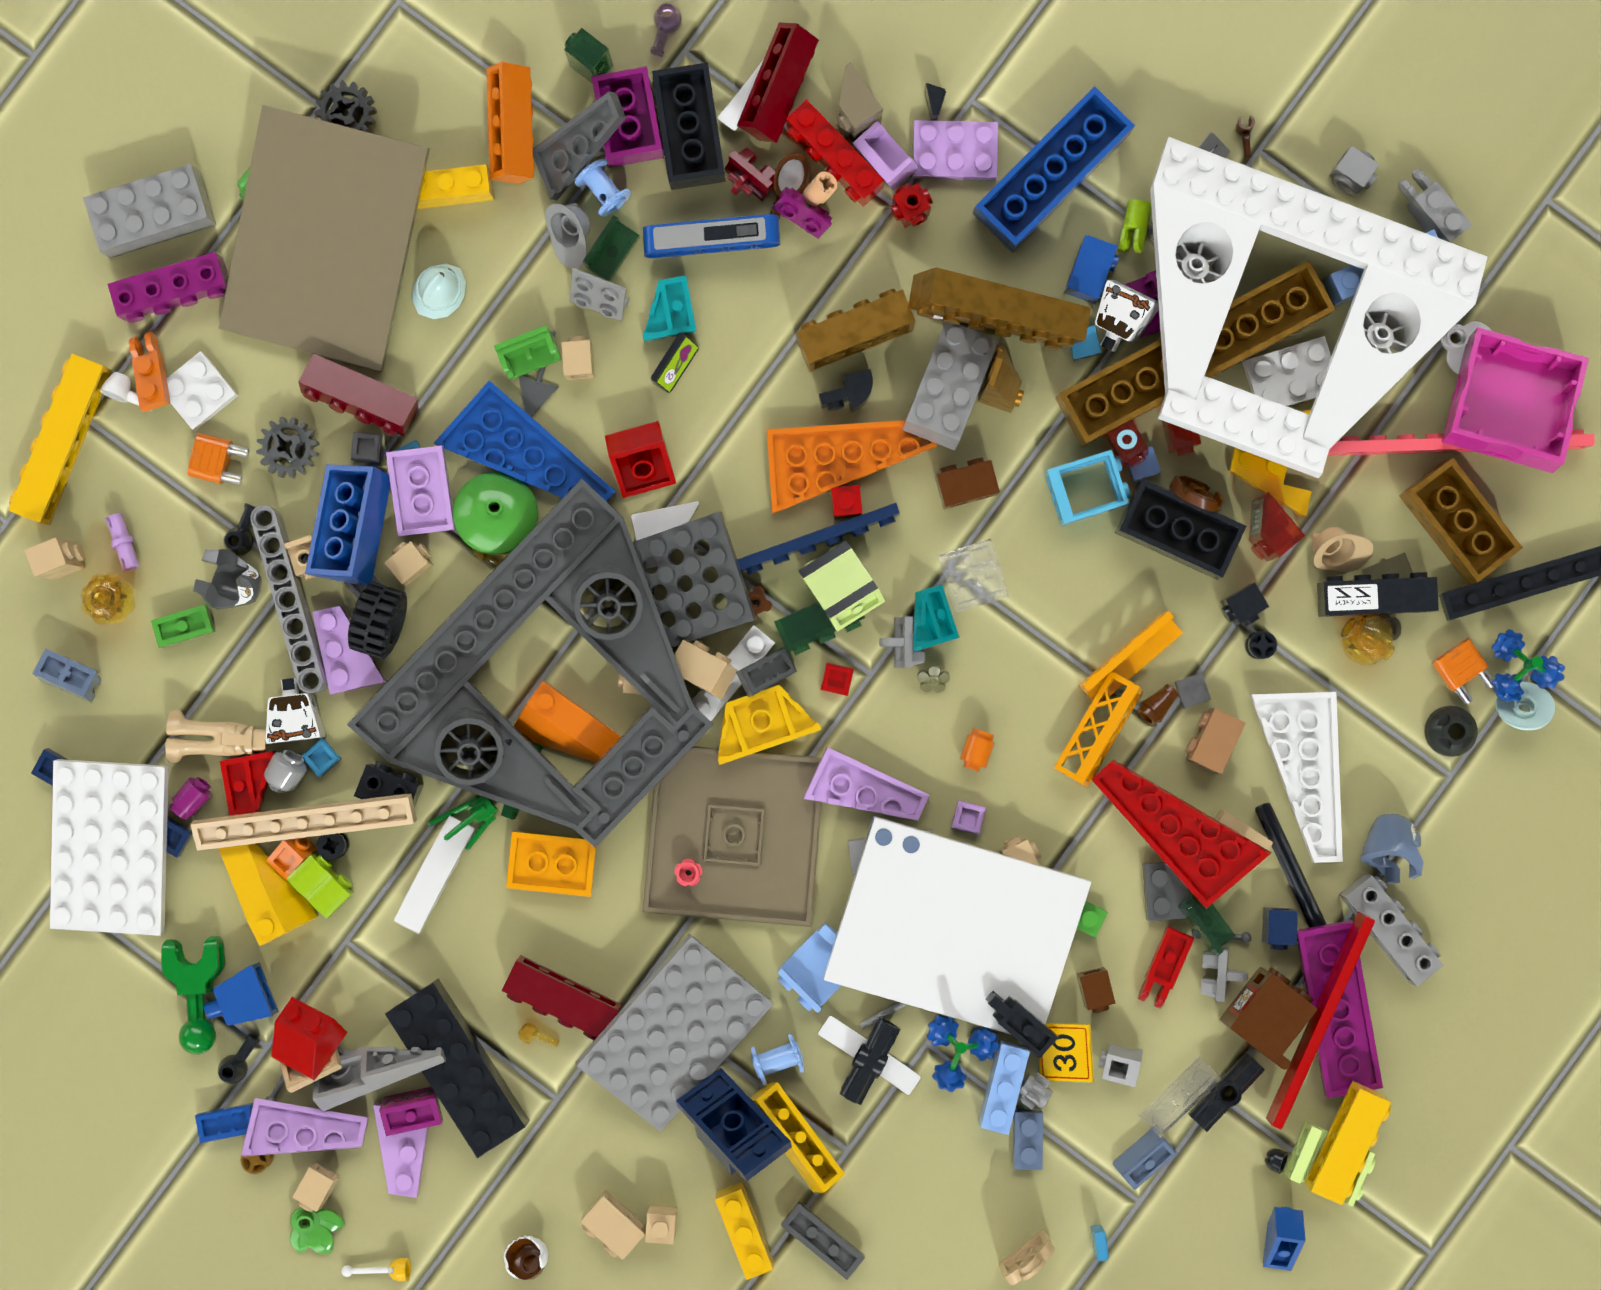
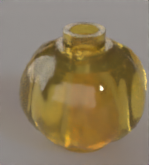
M117 573L94 575L81 590L82 611L99 625L122 623L135 608L134 588L131 583L124 580Z
M1363 614L1356 619L1351 618L1341 632V637H1343L1342 648L1345 655L1351 661L1366 666L1374 665L1381 659H1389L1395 649V646L1392 645L1393 628L1383 617L1374 614Z

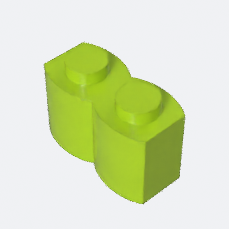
M313 853L286 879L327 919L354 894V891L351 889L353 884L345 875L340 874L338 876L331 869L333 864L330 860Z

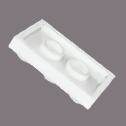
M1323 336L1244 360L1242 364L1252 394L1288 407L1316 398L1331 359V354L1326 338Z

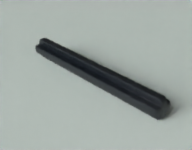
M1268 802L1258 805L1255 808V812L1268 839L1273 842L1271 846L1309 927L1326 925V921L1271 804Z

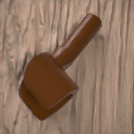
M1253 116L1249 117L1248 127L1242 125L1241 117H1239L1235 128L1236 132L1242 136L1244 158L1251 157L1250 133L1255 124Z

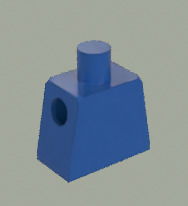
M260 962L247 967L213 988L216 999L204 1004L205 1013L210 1020L223 1015L227 1025L267 1018L279 1012Z

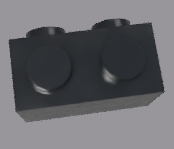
M376 761L375 765L366 764L354 797L369 799L411 793L415 808L424 784L417 782L418 777L402 771V774L399 775L391 771L392 766Z

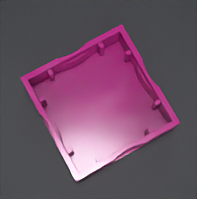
M1477 327L1469 336L1465 346L1442 442L1546 472H1555L1565 463L1573 429L1574 408L1581 395L1589 358L1551 347L1534 346L1518 338Z

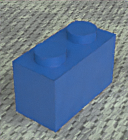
M1085 235L1064 293L1096 304L1099 297L1103 295L1108 272H1114L1119 256L1115 252L1118 246Z

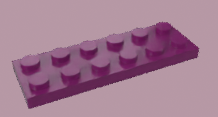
M1352 920L1297 930V944L1306 993L1314 999L1311 1002L1314 1006H1316L1352 926ZM1360 957L1317 1051L1324 1095L1327 1099L1346 1095L1352 1081L1372 1090L1383 1088Z

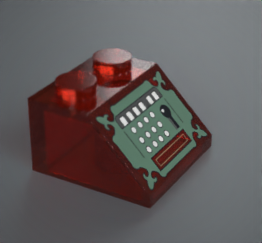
M1269 492L1256 497L1252 501L1249 541L1253 545L1251 550L1260 560L1265 559L1268 562L1280 558L1305 537V534Z

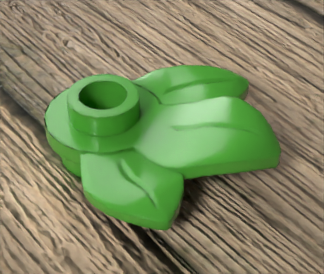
M299 1207L291 1216L293 1230L290 1234V1243L298 1253L304 1252L308 1247L320 1254L331 1253L334 1244L331 1232L342 1228L345 1222L340 1215L330 1209H322L317 1212L313 1210L310 1212ZM308 1219L310 1223L305 1224L300 1222V1220Z

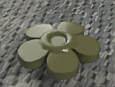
M938 665L929 666V673L926 670L918 672L917 678L921 682L920 688L924 692L931 691L932 687L935 692H942L945 690L944 683L950 680L949 673L947 671L941 672Z

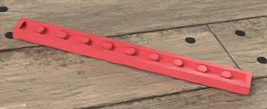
M1582 429L1572 430L1568 449H1585L1595 445L1594 434H1584ZM1441 433L1426 434L1425 439H1415L1414 434L1398 435L1396 440H1387V435L1369 436V440L1360 441L1358 436L1341 437V441H1337L1329 449L1327 456L1475 451L1443 443V434Z

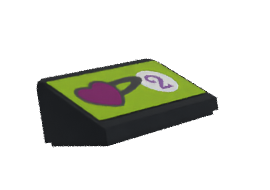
M679 332L650 377L652 383L665 392L671 393L698 352V345L687 335Z

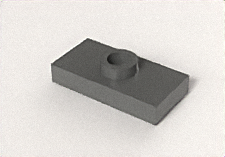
M782 647L737 671L736 674L748 697H751L794 674L797 670L785 647Z

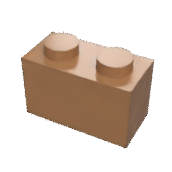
M1209 708L1208 712L1204 711L1198 721L1197 726L1200 727L1196 738L1191 737L1187 744L1185 752L1188 755L1186 759L1216 774H1222L1246 723L1220 710Z

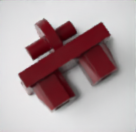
M745 148L739 153L733 151L729 155V161L724 168L730 174L727 179L734 184L731 192L735 196L741 191L748 196L753 193L763 201L768 196L772 187L775 170L769 165H765L760 171L753 166L757 157L749 148Z

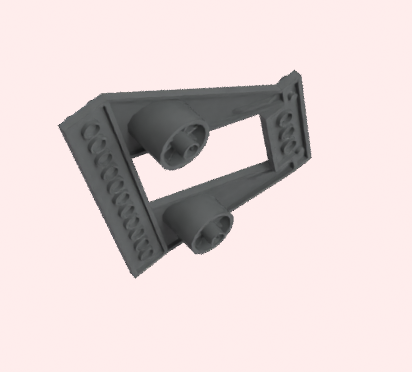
M581 478L347 723V726L392 764L572 828L593 847H596L713 726V723L692 704L623 516ZM605 578V589L599 592L590 585L596 580ZM609 578L619 579L624 584L617 591L609 589ZM629 585L633 591L634 601H621L619 595ZM586 588L595 594L593 602H580ZM544 600L651 704L639 719L574 786L469 681L475 672ZM605 600L608 602L613 601L612 605L607 608L603 606L602 602ZM633 605V610L626 619L620 613L621 606ZM580 607H594L596 613L587 620L580 611ZM601 616L606 619V627L596 626L593 622ZM618 616L624 621L618 626L610 627V619ZM467 724V733L460 737L452 730L456 726ZM470 724L479 725L484 730L478 736L470 733ZM490 732L497 745H483L481 739ZM447 733L456 740L455 746L442 747L441 742ZM506 739L512 740L510 746L506 744ZM464 747H474L472 751H466L464 749ZM497 750L490 763L481 756L483 751ZM444 752H456L458 757L453 762H450ZM478 760L484 765L482 768L471 770V765L477 763ZM461 762L468 766V770L459 768L456 765Z

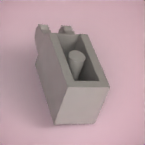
M1415 169L1412 172L1413 179L1423 190L1421 194L1407 180L1403 179L1398 183L1401 192L1410 202L1407 205L1409 212L1425 232L1434 229L1439 239L1451 243L1472 226L1437 181L1433 184L1421 169Z

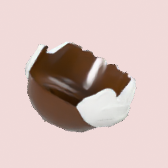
M525 1235L517 1240H513L504 1252L506 1271L516 1279H535L542 1273L548 1261V1249L545 1243L533 1236Z

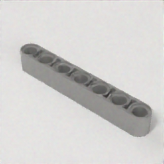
M261 505L252 511L250 516L251 524L297 684L303 692L321 693L328 687L325 669L300 577L295 575L288 550L284 545L289 542L283 517L277 509ZM270 512L272 521L269 525L263 526L261 518L264 513ZM278 539L280 548L277 552L271 553L269 544L272 540ZM284 565L288 570V574L285 579L279 580L277 570ZM292 592L296 600L294 605L288 608L285 605L284 599L288 593ZM300 619L303 623V630L296 635L292 630V625L294 621ZM307 646L311 650V657L304 662L300 658V651L303 647ZM312 673H315L319 678V683L314 689L309 687L307 681Z

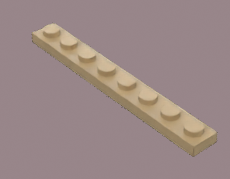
M409 793L194 820L190 825L198 851L410 825L417 821L412 795Z

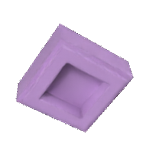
M958 800L951 828L979 835L986 807Z

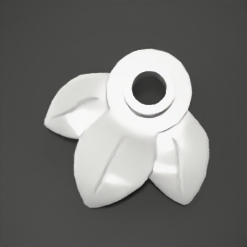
M1472 321L1465 326L1455 324L1441 338V343L1447 350L1446 361L1455 373L1459 374L1469 336L1477 327L1491 331L1485 324L1477 321ZM1451 334L1457 335L1458 343L1451 341Z

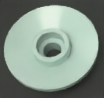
M1531 682L1520 683L1524 694L1519 702L1513 700L1506 702L1497 697L1496 710L1501 719L1508 725L1520 730L1540 729L1552 720L1555 713V703L1550 693Z

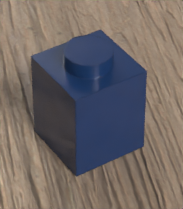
M1263 907L1262 941L1270 944V949L1288 950V945H1297L1298 911L1291 908Z

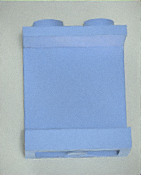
M826 922L777 971L780 975L778 981L788 991L793 988L800 995L798 1001L808 1011L813 1008L817 1013L822 1009L821 1006L842 986L823 979L837 935Z

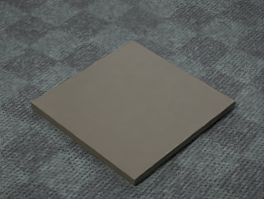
M693 746L653 787L642 912L811 927L822 802L803 799L822 757L756 752L718 765V748ZM684 859H693L695 863H699L702 867L700 882L695 886H682L677 882V876L674 873L677 864H681ZM687 870L686 874L691 875V871Z

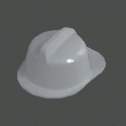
M558 203L552 204L546 210L545 220L555 254L560 262L568 268L581 267L587 257L585 238L590 232L589 218L579 208L577 203H571L567 206Z

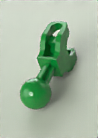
M211 936L205 940L202 958L196 964L190 963L185 959L182 944L175 939L165 940L161 948L162 972L167 979L176 985L177 996H187L188 1021L184 1023L179 1031V1043L187 1053L193 1055L206 1053L213 1047L216 1040L214 1026L205 1019L204 993L213 992V981L225 967L224 943L220 936Z

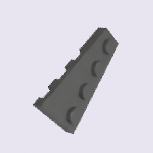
M609 91L533 148V157L550 200H558L626 119L616 93Z

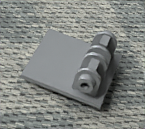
M573 268L570 301L581 308H589L607 318L622 321L624 308L627 307L630 300L629 297L625 296L626 288Z

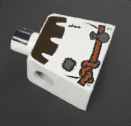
M1107 280L1095 320V325L1107 331L1100 345L1116 352L1122 339L1136 342L1159 310L1158 301L1118 281Z
M296 678L282 679V696L268 699L266 744L326 737L314 694H300Z

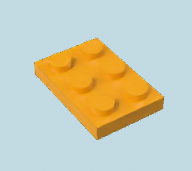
M512 831L506 888L591 897L597 846L593 847L585 838Z

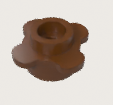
M754 587L753 591L748 594L757 618V615L763 611H770L772 603L764 596V589L762 587ZM754 600L758 601L757 605H753Z

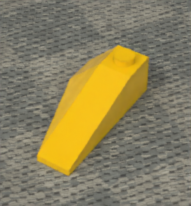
M257 843L218 848L246 920L260 946L319 917L309 901L266 862L268 859L267 853Z

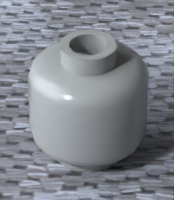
M292 750L275 753L264 772L269 787L277 793L296 790L307 771V767L303 762L304 758Z

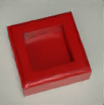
M826 663L821 690L848 696L854 668Z

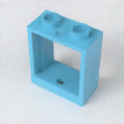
M1112 450L1049 469L1044 473L1061 526L1129 504L1128 498H1131L1130 490L1126 482L1122 483L1119 474L1122 471V465L1118 455L1114 456ZM1103 462L1116 501L1073 514L1061 475Z

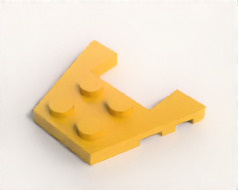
M1305 410V411H1300V412H1303V413H1306V414L1309 415L1310 412H1311V410ZM1233 448L1228 472L1257 490L1263 491L1271 496L1273 500L1293 510L1297 515L1306 516L1312 491L1284 485L1287 471L1286 466L1241 449Z

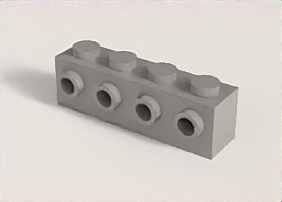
M1364 874L1343 890L1339 896L1355 916L1359 911L1375 920L1370 935L1408 983L1417 987L1444 966L1438 959L1441 954L1430 942L1426 944L1421 938L1423 932L1413 920L1409 922L1402 914L1405 912V909L1395 898L1391 900L1386 894L1385 890L1388 888L1378 876L1373 877L1372 875Z

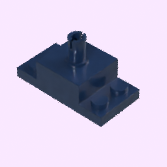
M722 1068L676 1100L677 1107L694 1124L697 1138L731 1175L737 1171L746 1182L792 1148L791 1141Z

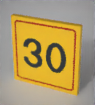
M1046 1023L1045 1025L1053 1030L1059 1038L1039 1058L1040 1074L1049 1081L1094 1082L1090 1024Z

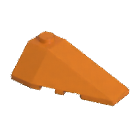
M545 681L540 684L527 702L514 725L519 732L536 744L595 763L621 737L617 732Z

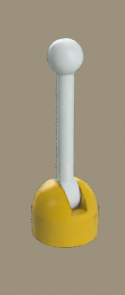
M397 1258L391 1262L389 1267L352 1268L346 1265L342 1268L341 1273L345 1277H349L352 1274L389 1273V1276L395 1281H409L411 1262L409 1258Z

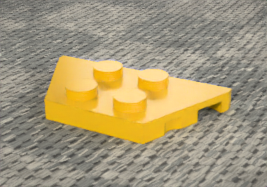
M780 685L762 690L751 697L747 695L727 702L724 705L717 763L721 765L822 730L821 726Z

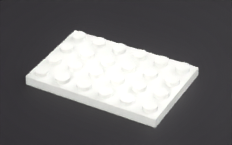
M62 759L53 761L50 929L157 936L165 933L169 766Z

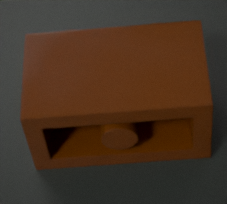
M980 457L967 461L968 466L957 469L956 464L940 468L941 473L936 474L935 480L943 509L997 496L1000 490L992 461H984V458Z

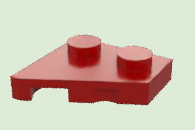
M276 751L220 761L229 816L261 810L268 786L264 772Z

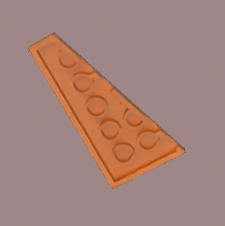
M906 420L767 429L772 515L829 492L831 488L841 487L937 447V443L904 431L903 427Z

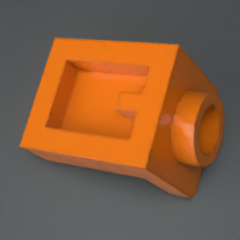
M308 837L283 840L266 862L287 880L286 878L313 854L317 847Z

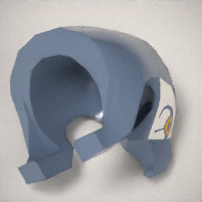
M1398 814L1380 815L1375 819L1370 829L1360 860L1383 874L1386 879L1385 883L1393 884L1400 883V868L1385 855L1403 857L1409 862V878L1415 879L1422 876L1423 860L1417 847L1421 846V836L1415 829L1414 823L1406 817Z

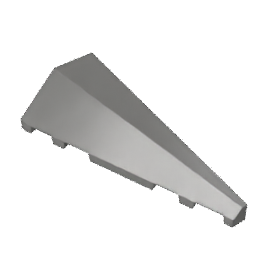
M338 1047L342 1068L314 1082L313 1101L322 1111H326L446 1062L444 1051L441 1047H437L436 1050H421L419 1047H412L411 1050H398L396 1047H357V1050H343L341 1047Z

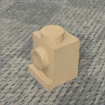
M312 535L284 544L288 550L295 575L300 578L304 577V580L317 578L316 576L305 574L307 563L303 564L301 560L303 554L307 553L309 555Z

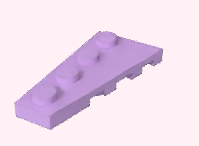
M826 747L803 799L918 821L930 795Z
M255 1098L241 1156L363 1147L369 1119L368 1117L327 1110L322 1111L321 1109Z

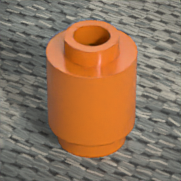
M975 728L972 729L971 734L967 735L960 759L965 761L964 767L979 771L981 766L987 767L995 744L992 742L993 734Z

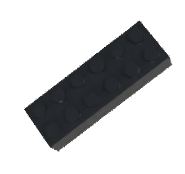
M439 978L385 1013L407 1050H411L412 1047H419L421 1050H436L437 1047L443 1049L446 1062L426 1069L422 1073L477 1159L527 1126L530 1121Z

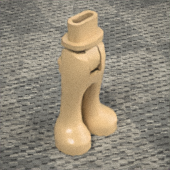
M170 710L166 726L167 735L212 736L214 739L211 741L167 738L165 751L168 763H177L185 755L237 756L244 754L253 755L254 751H267L266 729H256L253 725L248 727L247 725L234 722L192 721L186 719L182 711Z

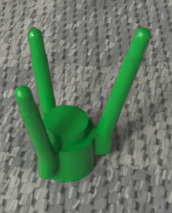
M476 795L470 801L430 820L428 825L433 826L448 819L449 816L452 817L472 807L468 810L471 815L444 836V840L447 841L473 820H476L478 823L484 820L465 847L466 850H470L486 828L496 820L494 814L498 812V809L489 798L484 796L479 798Z

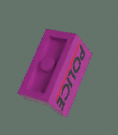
M432 1087L385 1096L379 1109L386 1136L436 1126L443 1122L438 1096Z

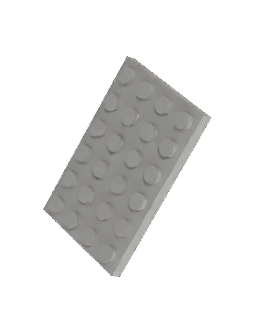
M689 933L575 1063L578 1068L661 1132L680 1111L676 1100L708 1078L771 1008L773 1002Z

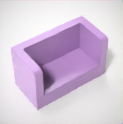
M876 121L852 143L893 191L918 169L913 159L904 152L879 121Z

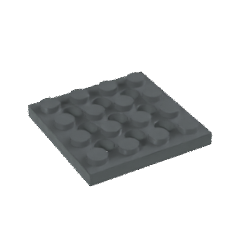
M716 512L632 542L671 648L680 646L682 640L692 642L756 620L722 512ZM700 540H706L710 546L709 552L705 556L697 552V544ZM677 548L684 554L683 562L679 565L674 564L671 559L672 552ZM651 557L658 562V569L653 574L649 573L646 569V562ZM711 566L715 567L718 571V579L714 583L709 582L705 576L706 570ZM685 575L689 576L693 582L692 588L688 592L683 591L680 587V580ZM659 584L665 586L667 590V595L662 601L658 600L654 594V590ZM629 587L630 592H631V595H632V598H633V601H634L633 591H632L631 588ZM719 593L727 598V605L722 610L718 609L714 604V598ZM693 602L698 603L701 607V614L698 618L691 617L688 612L689 606ZM667 611H671L676 618L675 624L672 627L666 626L663 622V616Z

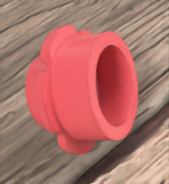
M684 859L681 864L679 863L675 867L674 873L677 876V882L682 886L697 885L700 882V875H702L701 865L695 863L693 859ZM690 870L691 875H687L686 871Z

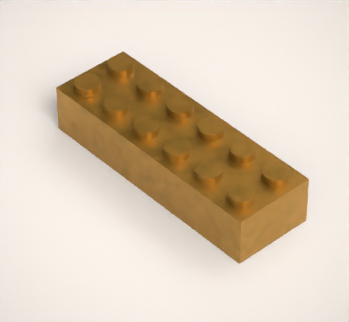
M938 267L913 275L908 309L916 310L917 315L921 317L933 318L936 315L943 317V322L960 324V322L968 323V328L973 330L985 331L987 328L994 330V334L997 336L1011 337V335L1020 337L1019 341L1036 343V341L1045 343L1044 347L1054 350H1060L1061 346L1074 347V343L1086 340L1091 307Z

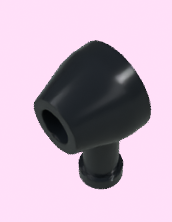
M248 503L244 505L245 509L238 526L227 531L223 540L226 550H230L236 555L247 554L253 546V537L248 530L251 525V513L256 507ZM233 536L239 538V543L236 546H233L231 543Z
M248 1034L236 1055H229L222 1059L218 1066V1075L223 1082L235 1084L245 1078L248 1071L245 1060L260 1042L256 1036ZM226 1067H229V1068L232 1069V1071H233V1075H232V1076H228V1075L226 1074V1072H225Z

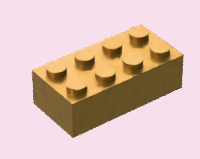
M895 289L887 290L879 294L880 299L872 302L865 299L855 303L852 310L844 313L842 310H837L826 316L827 320L816 323V320H812L801 325V330L797 331V343L808 371L817 370L912 332L915 318L911 309H908V301L903 289L897 292Z
M1454 458L1440 463L1399 495L1467 584L1480 582L1523 548Z

